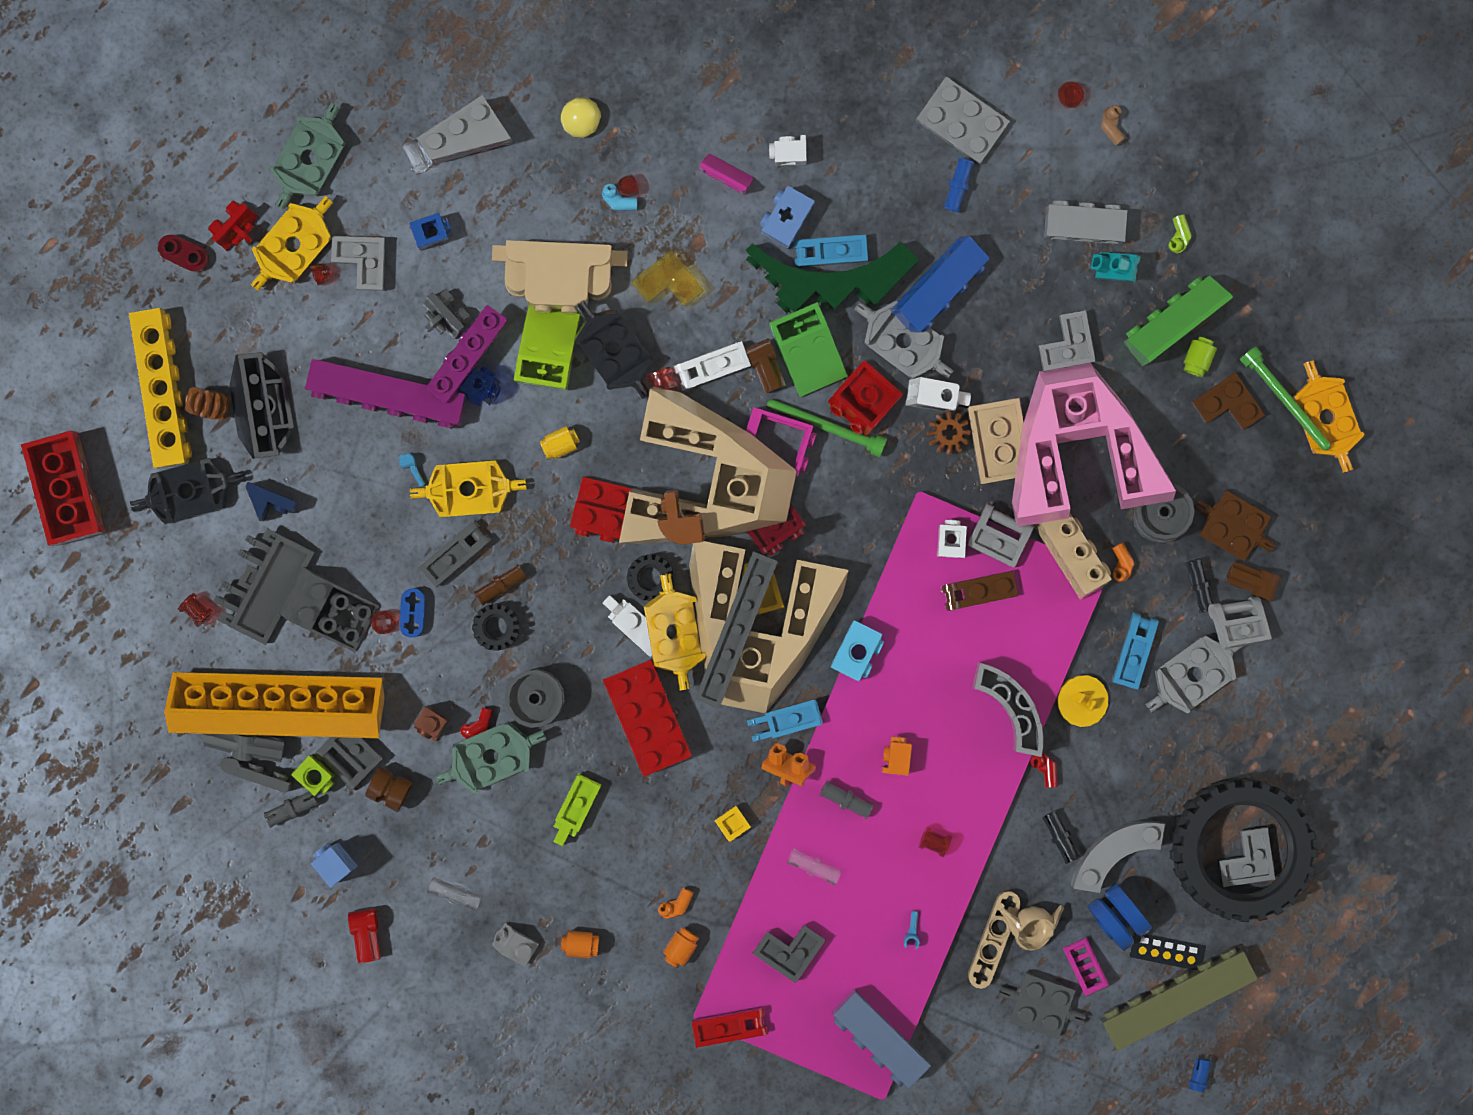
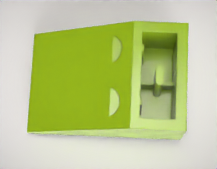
M528 306L514 375L516 383L563 391L568 390L575 349L574 338L578 331L580 314H563L560 310L551 309L550 313L535 312V308Z

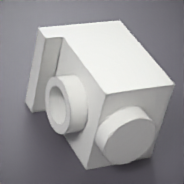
M800 135V140H795V137L785 136L780 137L779 141L769 143V159H775V166L806 165V135Z
M945 520V525H939L937 557L965 558L967 526H960L961 521ZM949 534L955 535L956 541L954 544L947 542L946 538Z

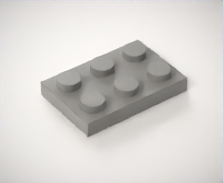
M945 77L916 119L918 123L978 165L981 164L1010 122L948 77Z

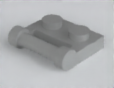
M986 503L968 540L967 546L1014 568L1032 533L1034 525L1017 527L1015 519L993 509V505ZM990 518L1020 533L1019 539L1016 540L987 526L988 519Z
M1258 596L1250 597L1247 601L1209 605V616L1214 621L1221 650L1264 643L1272 639L1263 605ZM1244 611H1250L1253 615L1226 621L1224 616Z

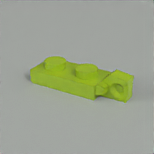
M578 773L555 819L556 822L553 827L559 829L553 841L554 843L563 846L568 835L575 837L602 784Z

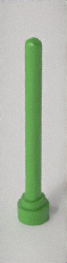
M1255 346L1242 356L1240 361L1245 367H1250L1251 370L1255 369L1317 445L1324 451L1328 450L1330 442L1264 365V359L1261 357L1263 354Z
M774 399L767 402L769 409L867 447L866 450L871 451V455L880 458L887 441V438L877 435L876 437L872 435L868 437L863 434H857L851 429Z

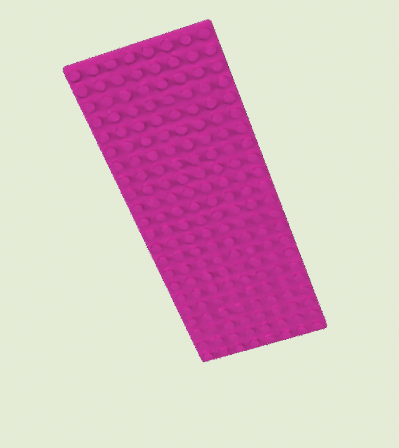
M923 492L916 493L861 621V624L883 634L881 640L884 641V644L878 655L873 653L869 661L872 664V668L866 679L861 677L860 681H857L841 672L839 673L821 715L823 724L816 727L805 752L809 762L816 765L815 772L807 778L803 786L792 783L694 1012V1019L696 1020L764 1007L765 1016H763L764 1025H767L768 1034L742 1039V1041L880 1100L885 1099L893 1082V1079L890 1077L892 1072L886 1066L880 1068L871 1059L873 1053L867 1047L862 1050L852 1040L854 1035L848 1029L842 1031L834 1023L833 1020L836 1017L832 1011L855 989L910 1042L1032 756L1013 750V728L1009 716L1001 704L987 693L972 688L977 662L1001 670L1013 678L1027 692L1035 705L1043 730L1103 589L1102 587L1080 600L1047 546L1031 538L1028 539L1014 568L967 546L980 516ZM945 520L961 521L960 526H967L965 558L937 557L939 525H945ZM989 520L986 523L987 526L1016 540L1021 535ZM949 534L946 540L949 544H954L956 537L953 534ZM1013 571L1017 597L946 611L945 603L947 601L945 593H942L941 590L942 585ZM955 591L957 601L964 600L963 591ZM857 644L851 649V655L854 659H862L866 654V649L861 644ZM891 736L905 737L906 743L912 744L909 776L881 772L882 766L887 767V762H883L884 746H889ZM829 781L845 791L849 789L854 792L853 795L872 803L873 808L868 818L864 819V817L848 809L842 810L839 808L840 805L823 796H819L824 783ZM912 911L918 912L916 934L919 937L920 945L916 950L915 939H908L907 948H905L903 940L905 934L909 932ZM804 924L825 938V942L796 983L752 954L767 931L787 945H790ZM753 1019L745 1020L746 1029L754 1027Z

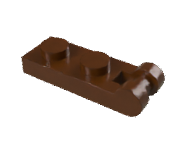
M1013 571L941 586L942 593H945L946 611L1018 596ZM962 590L964 600L957 601L955 591Z

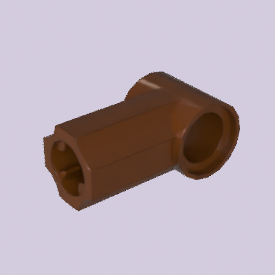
M769 338L745 347L752 368L757 372L765 394L786 386L781 370L776 362L778 360Z
M1233 561L1226 575L1225 582L1249 591L1255 597L1258 596L1260 599L1273 602L1282 577L1264 570L1258 571Z

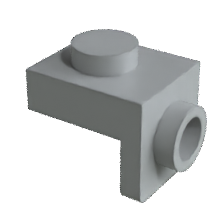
M507 923L496 933L492 946L501 955L523 966L527 965L539 945L535 940L515 931Z

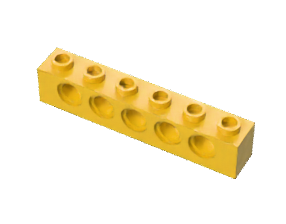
M161 308L129 313L153 468L162 469L188 464L189 458L192 457L190 443L185 440L184 432H188L186 417L181 415L180 406H184L182 392L177 389L176 381L180 380L178 366L173 364L172 355H175L176 351L173 339H169L168 329H171L170 316L168 313L165 314V310ZM157 330L159 339L156 343L150 344L148 335L151 331ZM156 356H161L163 358V365L155 370L152 366V361ZM165 381L167 391L163 395H158L156 386L158 383ZM165 407H169L172 413L167 421H163L160 417V412ZM168 433H173L176 438L174 445L171 447H167L164 443V438Z

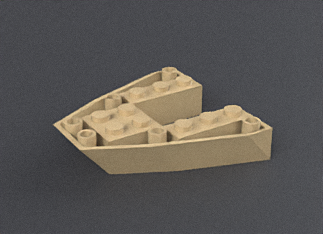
M655 386L650 389L640 441L717 457L708 503L703 504L679 498L681 515L702 513L705 538L731 536L786 522L797 470L752 434L681 392ZM634 488L629 492L619 543L657 544L672 542L662 534L657 523L659 518L667 517V513L663 514L661 508V498L665 497L664 495Z
M703 541L693 543L689 568L693 597L697 599L694 602L700 648L702 653H706L703 662L705 669H707L737 594L745 549ZM796 560L781 637L750 631L721 705L767 713L802 668L843 596L849 570Z

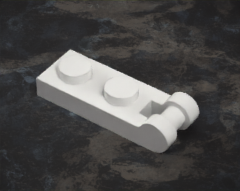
M741 341L674 366V370L680 376L682 391H686L751 367ZM696 367L699 376L691 379L689 370Z

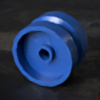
M1115 883L1105 891V896L1113 907L1109 908L1099 898H1096L1087 907L1097 919L1096 923L1110 940L1113 939L1124 952L1134 944L1133 937L1126 929L1128 926L1141 937L1148 933L1152 927L1128 896Z

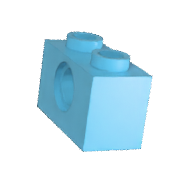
M853 620L830 667L857 681H860L861 677L866 679L872 668V664L869 661L873 653L878 655L884 644V641L881 640L883 634ZM861 644L865 647L866 654L862 659H854L852 657L851 649L853 646Z

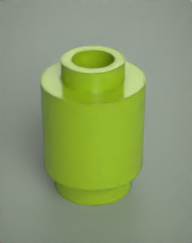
M1204 337L1192 340L1183 362L1185 364L1184 371L1194 376L1203 377L1205 372L1209 371L1217 350L1213 346L1214 342Z

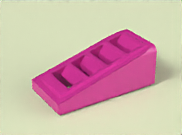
M1087 937L1063 948L1085 997L1109 987ZM1084 947L1086 948V953L1075 958L1072 957L1071 953ZM1086 958H1091L1092 962L1077 967L1076 963ZM1095 967L1096 972L1082 978L1080 973ZM1097 977L1100 978V982L1086 987V982Z

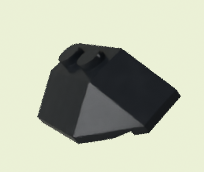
M262 352L237 354L229 386L238 438L252 459L278 456L294 429L286 377Z

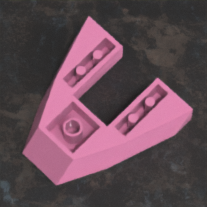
M1091 363L1045 372L1039 371L1023 423L1012 498L1017 527L1069 518L1070 505L1057 444L1106 435L1121 509L1174 500L1176 490L1128 408Z

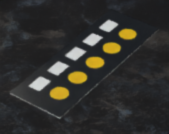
M1134 932V944L1131 946L1129 956L1131 958L1197 970V965L1203 962L1206 946L1149 934L1141 937Z

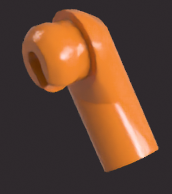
M1124 542L1112 548L1118 558L1113 571V578L1118 582L1126 581L1134 567V560Z
M682 887L677 900L663 902L659 905V914L666 919L683 915L694 892Z

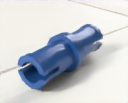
M958 158L953 180H950L948 184L950 189L943 207L944 209L956 213L960 212L959 209L964 193L969 189L967 183L974 165L973 161Z

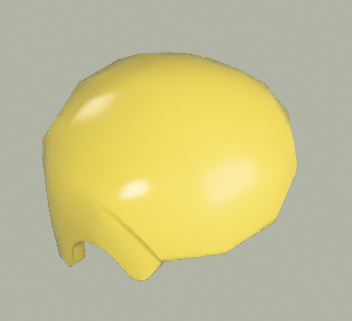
M577 97L567 102L563 107L560 120L565 132L573 137L585 138L596 131L601 119V112L597 104L591 99Z

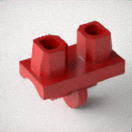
M231 201L225 210L230 215V218L224 224L219 219L214 220L208 227L213 235L212 239L226 251L234 244L238 246L243 239L248 243L253 240L247 234L254 228L252 223L258 218L244 203L239 204Z

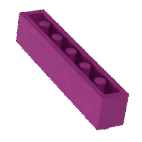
M316 359L311 360L305 390L310 391L311 397L326 400L328 395L336 397L337 403L349 406L354 401L362 403V409L377 412L378 407L388 409V415L402 418L403 413L413 415L412 420L422 423H428V419L439 421V427L453 429L454 425L461 426L467 395L455 392L449 402L445 404L426 390L427 385Z

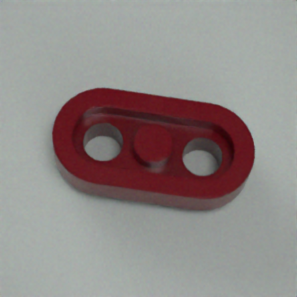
M166 235L158 243V252L162 258L186 270L198 273L205 270L208 266L209 256L203 248L176 235ZM169 243H174L175 245L172 252H168L166 249ZM193 254L198 255V261L195 263L190 261V257Z

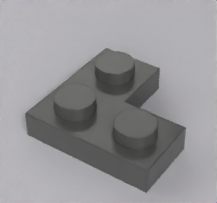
M803 924L790 945H787L767 931L752 954L796 983L825 942V938Z

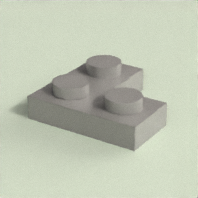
M332 236L331 262L357 264L356 289L384 291L386 239L379 237Z
M1086 310L1060 315L1064 341L1038 346L1043 372L1096 362Z
M1260 827L1240 830L1244 856L1218 860L1221 885L1227 887L1275 880L1268 828Z

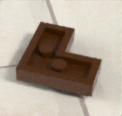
M1236 372L1191 402L1205 424L1228 410L1240 429L1244 430L1265 415Z

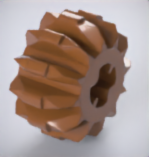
M193 387L189 389L188 395H186L185 410L196 416L224 420L227 418V413L230 410L231 398L225 393Z
M946 411V420L938 413L936 419L939 424L934 421H930L928 424L936 429L935 431L926 432L927 436H935L936 438L931 440L929 445L933 446L938 442L940 445L937 448V453H941L944 446L946 447L947 455L952 454V446L960 453L962 448L958 442L963 445L969 444V441L962 437V435L968 436L971 434V430H962V427L966 426L969 422L965 420L959 424L960 413H957L953 420L951 419V411ZM947 426L952 427L951 431L954 429L956 433L951 437V440L945 439L947 436L943 437L942 431H945Z

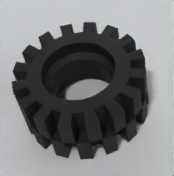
M642 555L634 560L628 568V587L641 600L651 601L663 591L661 580L654 588H647L642 585L640 575L644 569L655 568L659 571L660 575L671 573L672 585L674 583V573L670 564L658 555Z
M503 604L484 606L474 616L472 625L473 636L478 641L477 643L485 647V649L499 651L509 648L516 642L520 634L518 615L510 607ZM493 617H500L506 623V631L501 637H492L486 630L487 622Z

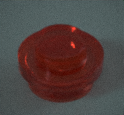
M1066 82L1058 90V100L1067 108L1077 107L1084 98L1083 88L1076 82Z

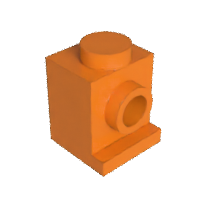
M891 736L889 746H884L883 762H887V767H881L882 773L909 776L912 744L906 743L905 737Z

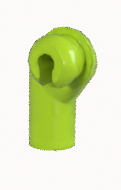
M1185 214L1172 219L1176 233L1169 241L1168 246L1174 253L1184 251L1192 238Z

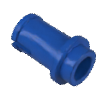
M1195 1058L1191 1080H1188L1190 1084L1189 1089L1204 1093L1205 1088H1208L1206 1082L1212 1064L1211 1061Z

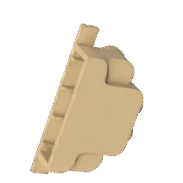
M506 240V246H492V261L506 262L505 286L507 291L514 297H525L528 305L535 308V312L550 313L551 309L561 310L563 314H577L575 305L580 303V301L584 300L588 305L589 299L601 301L610 295L612 290L611 267H627L628 251H614L611 245Z

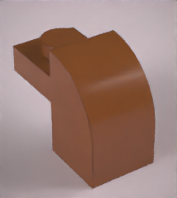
M678 489L667 490L664 493L665 497L661 498L662 513H667V517L659 518L657 521L662 534L670 541L678 544L703 542L705 540L702 513L681 515Z

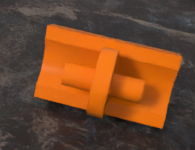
M775 743L769 750L767 758L762 762V769L781 777L780 783L785 787H788L792 782L803 786L807 778L815 772L816 765L809 762L807 755L795 753L793 756L786 753L787 749L784 745Z

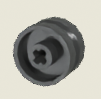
M1173 484L1176 490L1173 501L1133 508L1132 518L1134 527L1142 537L1150 542L1159 544L1172 542L1182 536L1193 522L1195 512L1193 501L1187 491L1177 484ZM1160 509L1162 511L1166 510L1168 515L1166 517L1161 516Z
M541 669L527 670L517 675L509 683L505 694L506 708L510 716L519 724L530 728L542 727L555 720L561 713L565 702L564 689L559 679L552 673ZM535 693L539 696L538 703L530 701L532 698L531 694Z

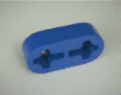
M416 588L406 590L401 597L400 630L403 635L410 638L421 635L425 626L426 598L424 593ZM412 592H415L416 597L420 598V603L415 604V612L411 611V603L406 600L407 597H411ZM411 614H415L414 622L419 624V629H414L413 634L410 633V629L405 628V624L410 623Z

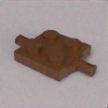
M1227 490L1224 491L1219 501L1213 506L1200 499L1197 500L1196 503L1202 505L1205 509L1197 504L1194 505V509L1207 515L1205 524L1198 534L1199 536L1244 562L1251 550L1257 545L1269 553L1272 552L1273 549L1265 545V543L1272 547H1275L1276 543L1263 537L1264 529L1271 516Z

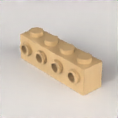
M1069 514L1068 519L1033 524L1080 600L1107 585L1112 580L1109 567L1097 557L1095 545L1091 540L1086 539L1082 533L1083 527L1076 517L1073 518Z

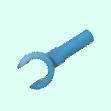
M411 453L400 455L399 462L401 468L406 469L410 467L419 486L425 485L426 483L416 466L414 455Z
M916 911L911 913L909 932L903 938L905 948H907L908 939H915V950L920 945L919 937L916 934L918 912Z

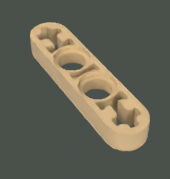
M1006 890L998 894L969 968V981L976 988H986L991 983L1011 932L1002 915H995L997 910L1001 912V909L1004 908L1001 900L1012 896V901L1015 905L1014 907L1009 906L1007 911L1015 917L1019 911L1020 899L1012 891ZM1002 920L1005 922L1006 930L1002 934L992 932L991 926L994 921ZM988 944L994 945L997 949L995 957L987 959L982 955L983 947ZM978 959L984 963L992 964L991 968L985 967L984 974L987 978L986 980L981 979L980 983H977L976 977L973 976L974 972L979 973L982 964L977 963Z

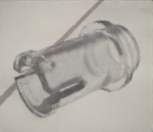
M413 139L411 140V145L408 141L402 147L411 162V170L415 171L418 175L430 169V160L425 158L418 140Z

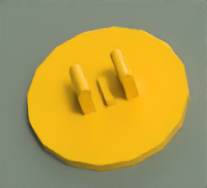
M1079 675L1067 680L1061 687L1058 695V708L1062 717L1070 724L1079 727L1091 726L1099 722L1105 715L1108 707V693L1104 685L1097 678L1088 675Z

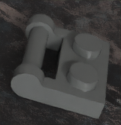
M330 737L313 755L318 761L322 760L347 784L345 787L350 792L384 759L364 738ZM332 747L358 771L354 777L329 753Z

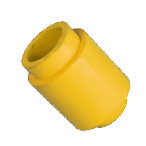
M567 426L545 435V439L539 441L548 460L551 458L556 460L577 450L576 444L580 443L574 428L569 430Z

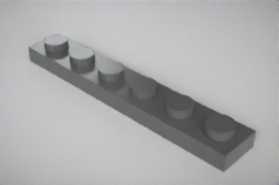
M753 551L695 700L718 709L720 708L778 561Z

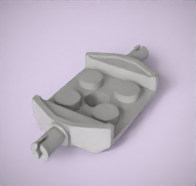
M862 301L859 302L854 310L867 318L868 322L864 341L865 345L911 379L934 369L946 379L949 378L954 370L941 362L940 359L944 340L943 335H939L931 328L920 333L910 332L890 311L897 301L877 311H873ZM900 334L908 335L911 339L910 346L900 348L896 343L897 336Z
M1202 636L1155 670L1159 692L1157 693L1158 696L1145 704L1146 707L1153 713L1160 706L1168 703L1188 714L1199 703L1231 680L1236 679L1232 656L1233 653L1243 646L1221 650L1220 643L1207 636ZM1191 667H1198L1201 671V677L1196 682L1188 679L1187 672Z

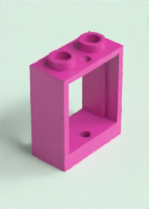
M753 407L746 431L756 437L761 418L804 431L794 464V469L797 470L796 477H798L799 472L804 473L809 459L804 457L807 447L812 448L816 433L812 432L813 425Z

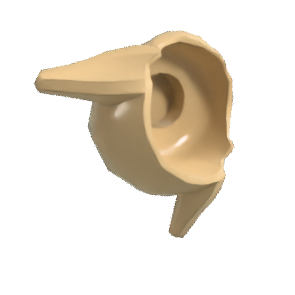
M1060 905L1053 915H1050L1044 908L1035 906L1020 910L1016 917L1005 908L1001 909V914L1015 936L1019 947L1024 950L1035 951L1042 948L1050 937L1053 936L1064 906Z

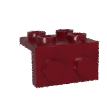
M790 503L786 522L747 531L762 555L768 552L772 556L783 548L781 543L787 538L794 541L804 534L803 527L807 524L801 519Z

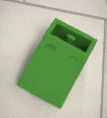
M818 302L769 323V328L799 397L848 377Z

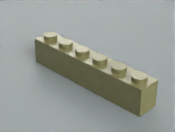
M1234 947L1229 948L1220 954L1221 958L1213 962L1211 959L1197 965V970L1191 973L1185 971L1176 975L1174 982L1165 985V983L1158 984L1150 989L1152 993L1144 997L1137 995L1127 1001L1128 1005L1120 1009L1113 1007L1104 1012L1105 1017L1100 1020L1114 1048L1119 1051L1258 980L1244 951L1239 948L1236 950Z

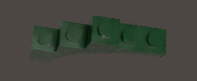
M899 242L885 255L867 265L848 271L824 273L805 271L785 265L768 256L753 243L745 250V254L748 256L745 260L755 270L760 268L767 274L764 279L773 288L777 286L781 288L775 294V298L778 300L775 304L785 314L789 311L791 313L798 311L815 293L818 295L816 298L817 302L826 310L831 308L835 311L855 289L859 292L857 297L865 305L868 306L871 303L875 307L919 261L902 242Z

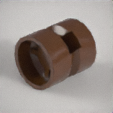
M379 766L366 790L365 797L377 803L384 801L385 807L399 812L413 782L402 776L394 778L393 772Z

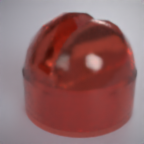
M632 174L621 178L618 182V191L622 196L630 197L639 194L637 182Z
M325 264L310 266L317 286L325 284L330 280L332 275L329 272L330 267Z

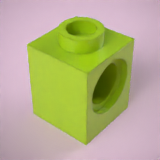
M313 754L309 755L291 774L314 796L320 792L324 795L334 785L331 780L335 777V774L321 761H318ZM312 770H318L321 773L322 779L319 784L311 782L309 774Z

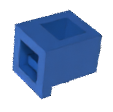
M440 213L409 223L420 251L449 240L448 233L452 232L447 217L442 219ZM432 227L438 230L435 236L428 234L429 229Z

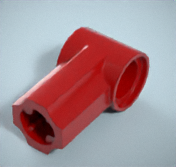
M375 908L348 912L349 929L351 935L354 936L357 962L366 963L380 960L381 956L377 937L379 927Z

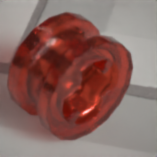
M380 611L373 616L371 625L375 632L388 634L394 630L396 619L392 613ZM381 615H384L385 619H390L391 625H387L388 629L383 630L382 626L377 625V620H381Z

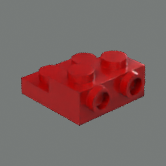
M864 360L827 402L831 405L830 410L834 415L838 417L844 416L851 422L849 426L855 433H863L867 436L901 398L903 393Z
M582 477L570 527L575 529L574 534L589 537L591 532L599 534V540L615 543V539H620L627 500L632 489Z

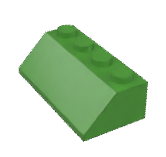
M1199 276L1188 285L1190 290L1182 296L1179 292L1167 302L1170 306L1163 312L1158 308L1147 317L1149 322L1141 328L1138 324L1128 331L1126 335L1129 338L1124 341V344L1143 367L1231 300L1233 296L1211 276L1206 277L1204 280Z

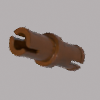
M517 564L501 576H494L493 581L474 591L483 606L501 593L505 595L508 593L507 590L527 577Z

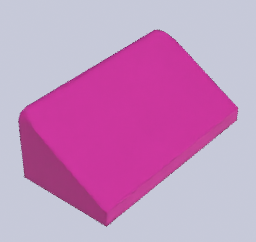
M708 154L700 164L701 172L743 195L746 194L753 182L752 176L712 154Z

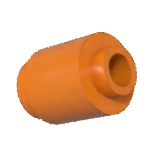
M681 927L679 932L676 931L665 947L663 953L666 957L664 960L678 968L679 964L685 966L698 946L696 943L699 937Z
M568 930L567 935H562L561 951H566V957L591 959V956L597 957L599 936L593 935V932Z

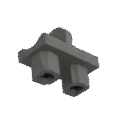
M447 289L440 291L436 295L433 292L430 293L423 304L428 310L423 316L429 321L425 329L428 332L436 329L440 335L447 331L453 339H456L469 321L470 315L462 307L452 314L447 307L453 303L454 298Z

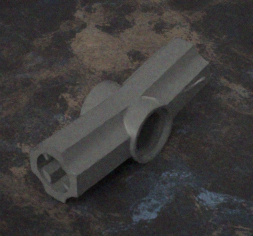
M203 735L204 746L229 752L237 760L250 761L253 758L276 762L282 761L285 747L284 738L266 735Z

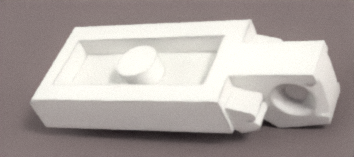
M609 595L603 601V604L612 611L608 616L612 623L651 657L652 651L646 617L631 603L623 600L619 604Z

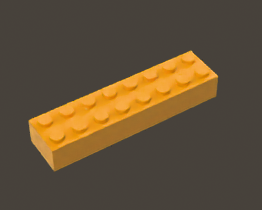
M172 672L164 714L168 733L379 738L384 706L382 678Z

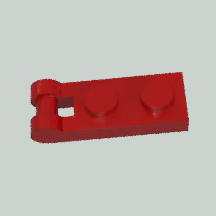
M764 1007L692 1020L696 1048L767 1035L768 1028L767 1025H764L763 1016H765ZM753 1019L754 1027L746 1029L745 1020Z

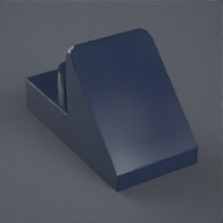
M247 482L245 486L259 521L264 522L271 503L274 504V510L286 515L289 511L296 512L300 504L297 501L250 482Z

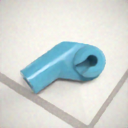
M607 184L603 187V200L613 210H637V197L623 198L618 192L617 187L613 184Z

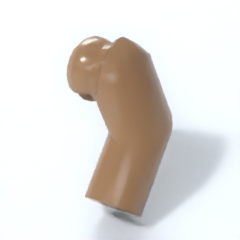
M1112 105L1103 112L1101 128L1116 146L1125 139V136L1117 128L1122 111L1117 105Z

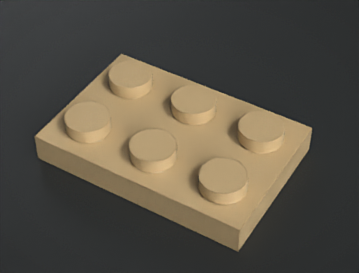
M1016 398L968 407L967 411L980 484L1015 479L1024 423L1020 399Z

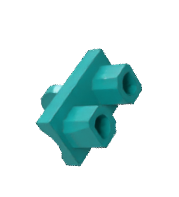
M1100 252V254L1093 255L1091 269L1096 271L1095 278L1135 282L1138 271L1136 266L1141 256Z

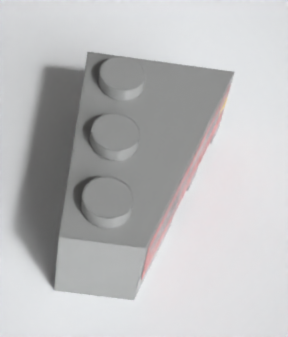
M483 95L417 137L434 165L480 151H488L495 147L514 144Z

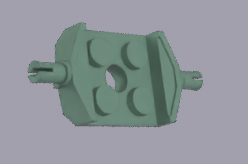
M330 103L324 117H321V119L311 117L297 118V124L274 166L269 168L283 187L282 193L274 205L285 210L291 196L318 195L345 146V142L334 129V123L332 122L340 110L338 106ZM307 151H312L316 155L314 163L310 165L302 162V156Z
M509 721L453 744L452 766L450 770L435 775L436 781L441 786L454 779L472 794H476L477 790L523 770L525 772L529 771L530 748L532 745L547 740L543 730L527 736V734L524 735ZM493 749L498 753V758L495 761L489 762L484 759V752Z

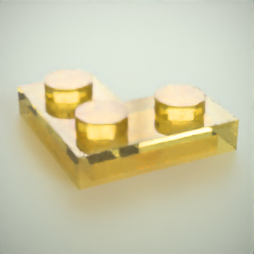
M672 250L631 282L647 303L667 287L683 307L704 292L701 285Z

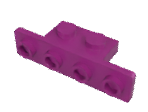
M486 305L471 327L461 335L459 343L454 350L447 354L443 365L426 386V390L447 404L508 320L492 307Z

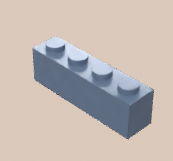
M855 989L832 1011L836 1017L833 1020L834 1023L842 1031L848 1029L854 1035L852 1040L862 1050L867 1047L873 1053L871 1059L880 1068L886 1066L892 1072L890 1077L900 1087L905 1084L910 1088L931 1067L930 1062Z

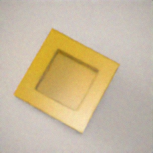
M736 805L714 820L729 842L751 828Z

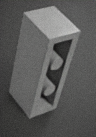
M1053 201V205L1049 204L1046 208L1044 239L1122 245L1125 242L1127 210H1121L1119 205H1105L1104 209L1095 208L1093 203H1079L1078 207L1069 206L1067 201Z

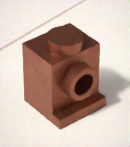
M428 705L424 707L415 721L414 728L425 738H431L436 742L450 719Z

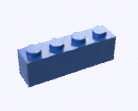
M960 236L890 311L910 332H925L932 326V319L938 313L941 314L951 305L949 301L955 295H960L968 287L967 282L973 276L976 277L983 272L986 267L984 264L990 258L970 236Z

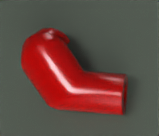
M481 707L478 721L462 725L460 729L461 735L467 739L488 730L494 710Z
M1042 753V757L1033 755L1030 760L1031 765L1044 774L1045 787H1058L1056 762L1044 753Z

